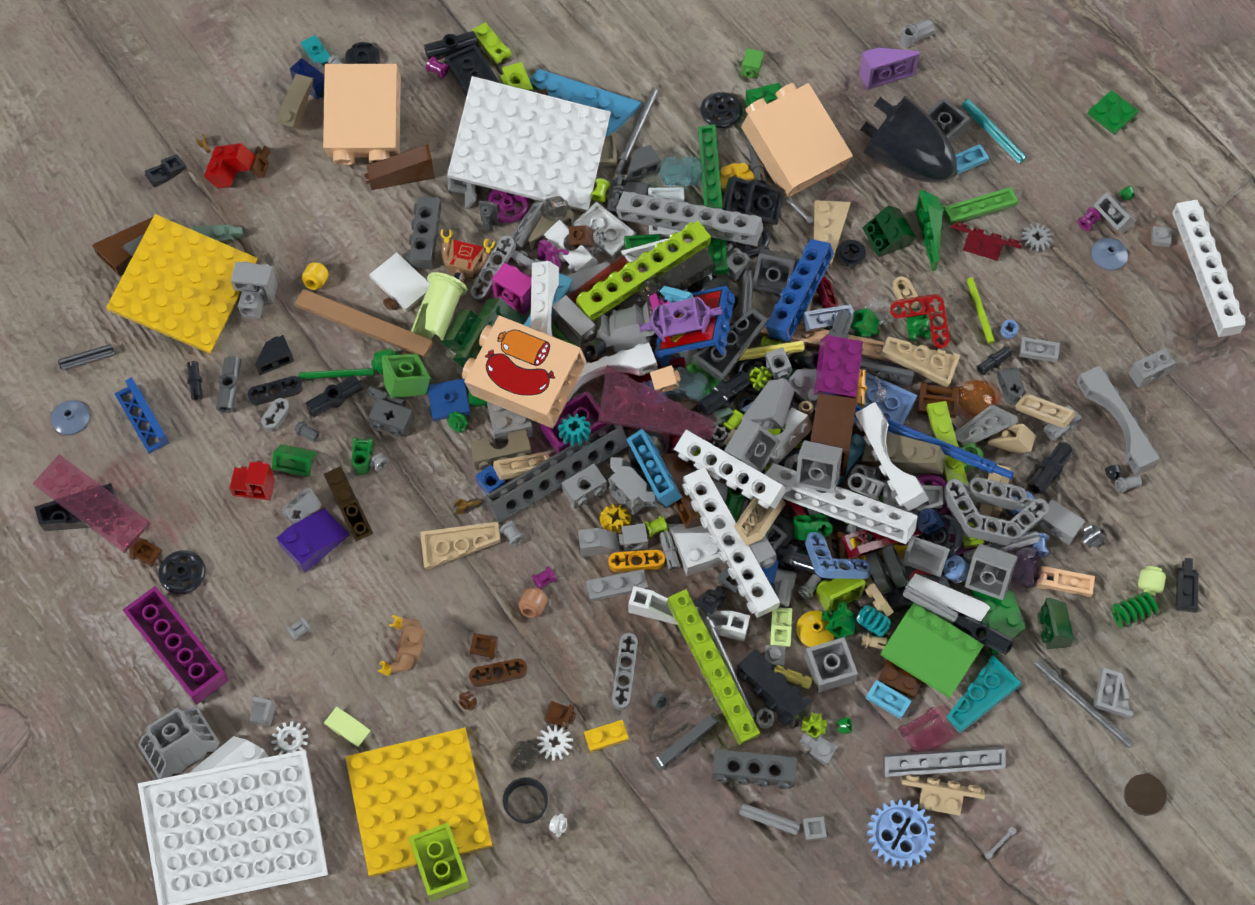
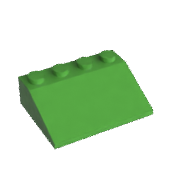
M914 602L880 655L950 698L974 663L984 644Z

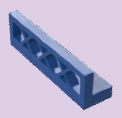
M131 377L125 380L128 387L115 393V396L148 454L169 444V441ZM130 392L133 394L131 402L123 401L121 398ZM133 407L141 409L139 417L131 415ZM141 422L150 424L147 431L139 430ZM150 436L158 438V443L150 447L148 446L147 442Z

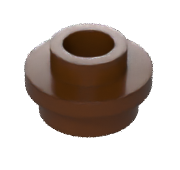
M462 692L459 695V704L463 709H468L469 711L475 709L477 700L471 692Z

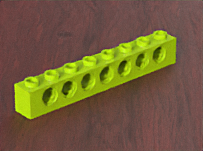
M698 220L694 223H688L679 233L675 232L665 242L656 244L653 250L642 253L634 262H628L619 272L611 273L608 279L596 283L590 291L582 292L576 299V306L591 321H594L649 285L653 280L655 281L710 245L711 236ZM684 239H691L692 242L687 243ZM674 248L677 252H670L669 249ZM660 258L662 261L655 262L654 259ZM645 268L647 271L640 272L638 269ZM630 278L632 279V281L625 282L623 279ZM615 288L617 289V291L610 292L608 291V289ZM594 298H600L601 301H600V302H594L593 299H594Z
M685 589L668 597L667 605L739 747L758 738L760 732L688 591Z

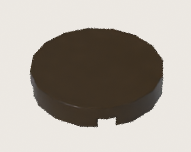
M1136 775L1129 780L1124 788L1126 804L1139 815H1154L1166 803L1167 793L1165 787L1159 779L1152 775Z

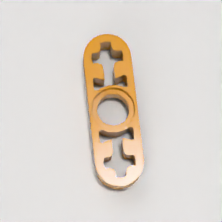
M660 550L615 552L609 556L608 564L609 568L614 572H629L642 569L658 570L665 565V554ZM645 556H648V564H646ZM654 556H658V559H660L659 563H655L653 560ZM634 557H640L642 563L634 565L631 560ZM615 559H619V566H616L614 563Z

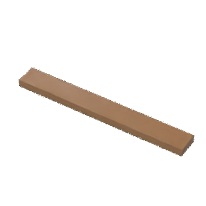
M305 289L302 290L295 302V306L412 354H418V356L424 359L434 344L433 340Z

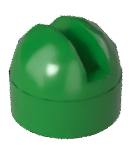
M1132 185L1118 192L1121 198L1126 201L1131 200L1135 195Z
M849 717L841 718L836 722V725H839V728H837L839 733H852L853 726Z

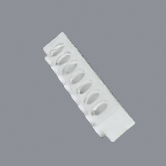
M1198 199L1177 203L1172 214L1218 337L1239 334L1245 326V317L1241 315L1239 301L1235 299L1233 286L1228 281L1227 270L1222 265L1221 254L1217 252L1215 239L1209 231V223L1204 218L1203 207L1200 206Z
M774 463L764 474L787 488L782 499L907 544L915 532L918 517L915 514L836 486L834 493L796 486L797 472ZM762 485L763 492L765 491V485Z
M703 467L684 476L682 489L686 495L691 497V505L694 511L699 512L702 526L705 529L708 528L712 544L718 546L720 550L718 552L719 556L729 566L728 572L731 578L736 579L739 584L737 586L738 591L742 597H746L748 601L747 607L751 614L754 613L759 618L777 609L780 604L779 599L749 545H745L734 528L736 522L706 468ZM704 490L706 494L698 495L696 491ZM712 506L715 508V511L708 512L705 508ZM722 523L725 527L718 529L715 527V524ZM732 540L734 544L732 546H728L724 543V541ZM739 556L743 559V562L737 563L733 558ZM748 573L751 574L753 578L751 580H746L743 578L742 575ZM758 590L762 593V596L755 597L752 592Z

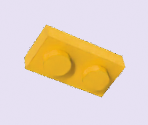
M623 720L584 732L590 753L629 741Z

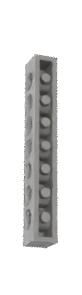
M623 191L616 208L618 217L621 220L682 231L688 223H694L698 220L713 238L757 246L763 231L762 217L730 212L720 208L714 209L703 205L672 201L667 198L662 199L651 195H641L635 192Z

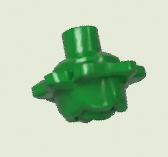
M458 411L449 413L447 422L450 429L458 433L466 431V425L468 424L466 416Z

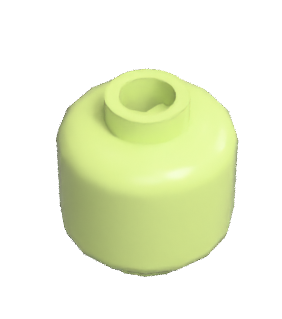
M1146 566V569L1140 571L1138 588L1144 590L1143 592L1149 593L1151 596L1163 592L1166 579L1165 573L1162 572L1161 568Z

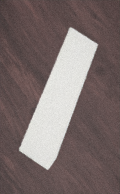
M917 574L913 576L909 585L906 586H911L937 602L978 621H981L990 609V606L982 601Z

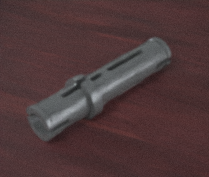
M747 138L746 142L748 144L752 164L751 171L754 174V179L766 184L765 166Z

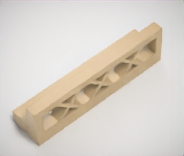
M755 497L752 499L734 525L746 546L763 539L786 504L783 499L780 500L776 509L770 506L766 509L758 504V499Z

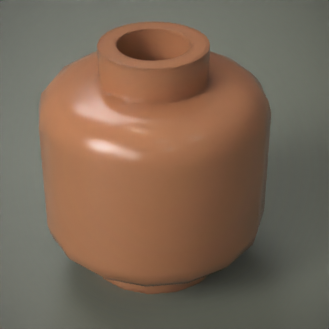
M528 588L520 599L519 609L526 617H538L545 608L547 597L539 588Z

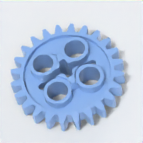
M899 799L897 805L891 800L890 807L883 803V811L877 808L875 811L877 816L871 815L870 819L873 822H869L867 827L872 830L867 831L866 835L872 836V838L868 840V844H874L871 849L872 852L878 850L877 859L882 856L885 857L884 864L890 860L892 867L899 863L900 869H902L904 863H907L908 867L911 868L912 861L918 865L920 863L919 857L925 860L927 857L925 852H931L932 849L928 845L931 846L935 843L934 840L930 839L935 836V832L930 831L934 824L927 823L931 817L923 816L925 809L917 811L918 804L912 808L910 807L909 800L906 805H903L901 799ZM899 816L902 823H894L891 817ZM910 818L911 821L894 850L891 849L906 819ZM910 827H917L920 830V834H913L910 831ZM888 833L891 835L892 840L885 841L881 835ZM900 845H908L910 852H903Z

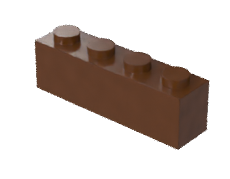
M678 452L662 455L663 461L683 496L674 502V505L685 528L702 526L699 512H695L691 505V497L686 495L682 489L684 476L692 473L689 462L679 458ZM702 490L696 491L698 495H703ZM710 506L705 508L708 512H712Z

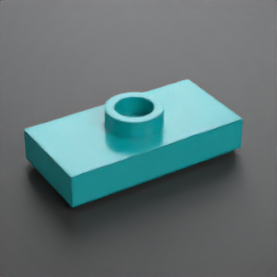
M316 35L300 42L301 47L317 70L328 64L327 61L331 56Z

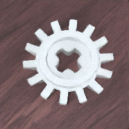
M290 721V726L288 727L286 723H282L284 728L281 730L277 727L276 729L279 733L272 734L277 739L271 741V743L278 745L273 748L275 751L281 749L279 755L284 752H296L297 749L300 751L304 750L300 746L308 744V742L303 741V739L308 738V734L302 735L306 731L305 727L299 730L301 724L298 723L296 727H293V721ZM290 734L293 738L296 737V740L292 741V745L284 742V739H287Z
M554 725V730L547 726L548 732L546 733L541 730L540 732L544 736H537V740L542 741L536 744L537 747H542L539 753L546 752L544 757L546 759L549 755H552V761H555V756L557 755L560 760L563 759L562 753L568 756L569 753L566 749H572L573 747L568 744V742L573 741V738H567L571 733L569 731L563 733L565 727L558 731V725ZM554 737H557L558 742L561 743L560 745H556L554 748L552 747V744L549 742V740H553Z

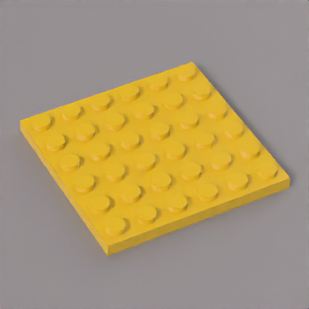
M155 214L106 306V310L211 354L242 291L234 290L231 283L235 262L246 261L256 264L257 258Z
M466 727L345 756L369 877L418 866L408 837L445 823L450 825L459 855L493 847Z

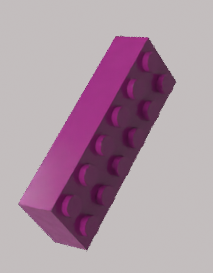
M156 586L122 609L130 622L196 705L229 681L222 668Z

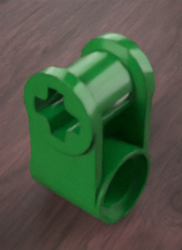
M353 438L351 461L354 471L359 475H364L370 471V461L374 452V438Z
M824 514L797 515L794 517V538L797 540H806L811 532L820 533L824 538L832 533V525Z

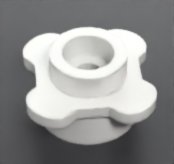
M560 814L559 816L555 815L551 819L549 829L556 833L557 837H560L565 832L568 824L567 818Z

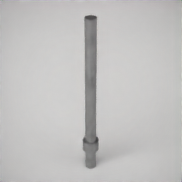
M653 88L627 146L618 159L619 163L615 170L617 175L622 174L625 165H628L630 161V154L658 94L657 89Z
M698 608L700 617L752 718L756 717L715 630L716 625L714 621L710 619L706 611Z
M1041 660L1035 663L1034 666L1046 676L1045 678L1050 683H1055L1127 748L1134 743L1064 682L1054 669L1051 670Z

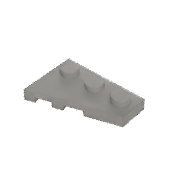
M990 405L954 432L957 444L964 447L972 442L976 443L1019 423L1017 416L999 407Z

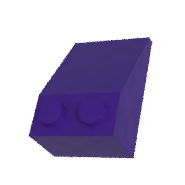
M323 508L291 525L276 539L284 552L306 573L349 537L350 534Z

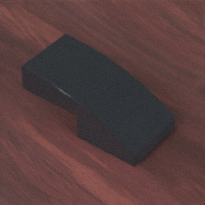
M178 154L162 159L161 165L145 170V176L151 185L156 187L180 174L186 169V166Z

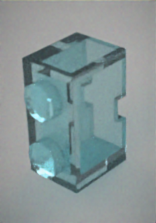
M696 156L683 157V160H678L677 157H664L659 176L664 184L668 186L697 185L703 167Z
M682 367L674 368L675 371L678 370L681 381L678 382L680 388L667 391L668 394L682 397V394L688 396V399L692 401L697 400L698 402L706 396L710 384L706 375L695 372V374L688 373V370Z

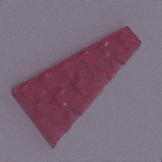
M606 366L598 422L682 437L685 430H688L708 442L712 441L714 421L683 407L678 402L666 398L667 396L632 380L624 373L621 374L612 367Z

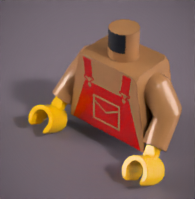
M442 229L441 236L444 238V241H442L441 255L449 273L462 283L464 278L474 279L484 267L492 253L491 250L496 246V242L493 241L491 247L488 246L489 239H485L484 247L453 239L449 242V239L453 236L452 230H449V236L445 237L444 229Z
M395 615L391 616L395 621L393 624H389V626L403 629L395 662L390 665L385 661H381L379 665L383 667L378 672L389 676L392 672L414 669L425 635V630L422 629L420 621L416 619H403Z

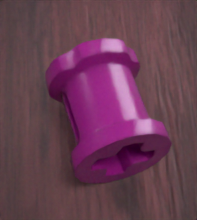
M431 57L426 64V70L428 72L432 71L437 74L438 78L443 79L448 73L449 65L442 64L437 61V58Z
M1089 207L1087 213L1077 220L1079 227L1085 231H1090L1092 225L1101 219V213L1096 208Z
M549 566L541 573L531 576L536 587L541 590L549 583L557 582V578Z

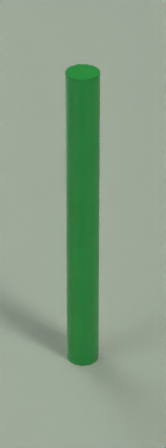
M373 368L298 372L300 380L374 375Z

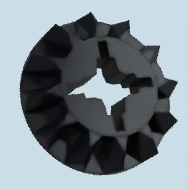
M846 240L838 246L837 257L840 259V263L843 262L846 266L853 265L855 267L865 259L866 249L863 244L856 240ZM849 248L852 253H855L853 258L848 254Z

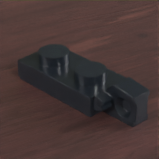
M1185 558L1182 561V568H1178L1176 610L1196 613L1198 610L1199 573L1193 569L1192 558Z
M719 585L715 590L708 589L697 598L694 605L712 615L723 605L726 599L723 595L726 588Z

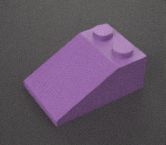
M889 48L869 49L862 54L859 75L867 90L913 76L916 73L920 53L919 51Z

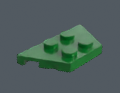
M970 589L972 598L990 606V609L980 621L981 623L1011 639H1014L1025 630L1013 591L1007 590L1004 599L1000 600ZM989 647L991 656H995L998 651Z

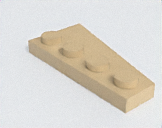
M819 200L814 202L813 239L831 243L834 252L828 267L832 266L851 202Z
M892 337L886 338L880 352L881 356L945 387L950 385L960 358L959 354L954 353L951 355L943 350L938 349L935 351L927 349V346H915L911 342Z
M498 522L420 532L425 571L501 542Z

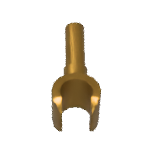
M203 134L204 139L201 141L196 137L197 145L204 147L205 151L210 153L211 150L207 145L206 135Z
M458 499L453 507H459L456 510V514H462L465 508L481 504L482 502L481 499L470 502Z

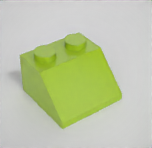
M835 578L831 581L825 580L818 585L816 595L823 608L832 612L838 609L839 604L842 602L849 604L862 598L866 582L864 579Z

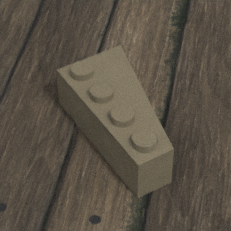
M887 432V452L892 464L905 473L943 474L946 456L940 446ZM866 443L862 462L865 466L879 467L882 464L880 460L876 461L871 451L874 450L872 445L868 446Z

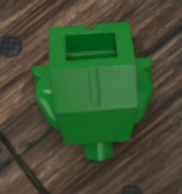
M869 308L854 311V318L850 328L858 331L855 332L854 336L867 338L880 334L878 329L879 320L874 312Z
M928 314L907 317L909 340L916 341L917 337L921 338L922 336L928 340L931 338V331L925 330L929 326Z
M844 602L839 604L838 610L834 611L832 616H830V611L825 610V612H822L821 617L829 622L826 630L838 639L853 634L856 626L854 613Z

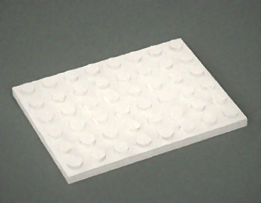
M472 76L447 177L551 204L558 202L556 199L560 198L568 208L586 212L590 206L592 197L590 194L593 192L611 112Z
M306 750L138 783L158 905H186L328 875Z

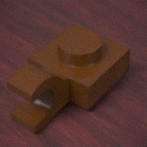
M266 145L263 147V150L258 146L255 149V153H253L255 157L250 171L258 178H264L269 165L266 159L270 149Z

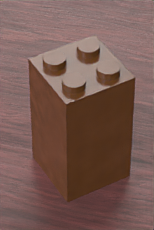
M818 393L810 442L843 448L839 476H846L857 399Z

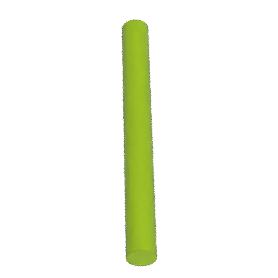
M970 277L966 281L988 344H993L995 339L973 277Z

